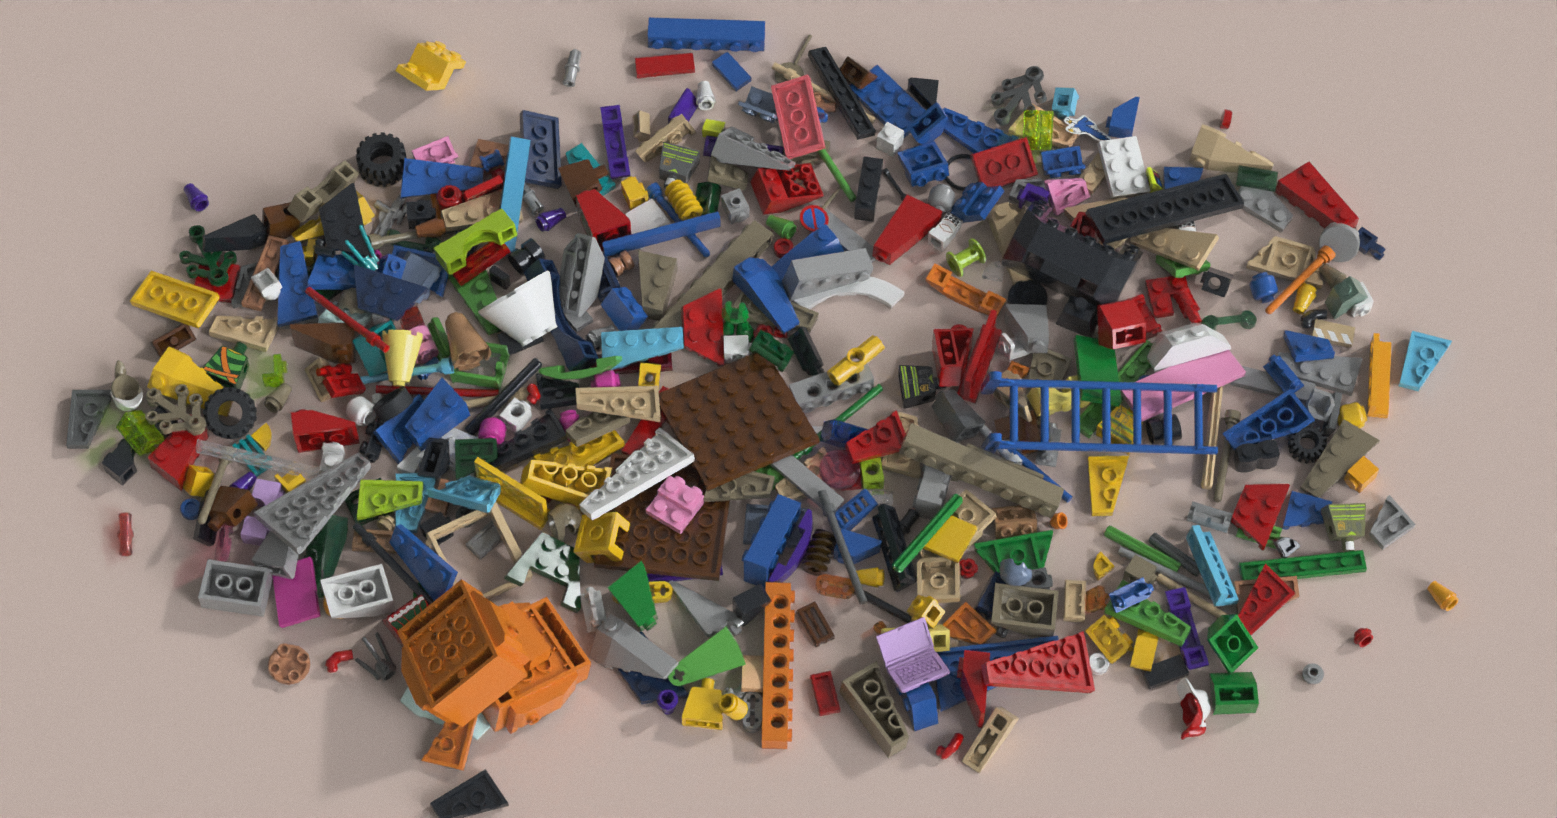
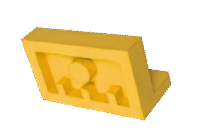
M1103 615L1087 628L1085 632L1108 661L1113 664L1126 652L1134 650V647L1131 645L1133 640L1126 632L1122 634L1118 629L1120 624L1113 616L1109 618Z

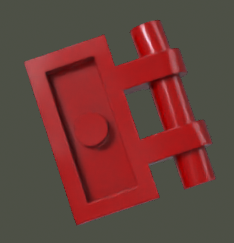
M341 363L333 367L325 365L316 369V375L325 378L322 383L331 398L363 394L366 390L358 373H350L352 372L350 364L345 365Z

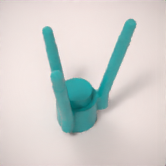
M359 225L372 258L369 255L363 258L348 240H345V244L360 262L355 261L344 251L341 254L354 266L357 265L376 271L380 267L377 264L380 260L375 255L363 226Z

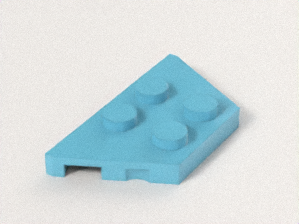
M472 476L445 483L446 488L441 490L434 489L433 487L427 489L428 496L431 498L486 513L491 511L501 493L499 483Z

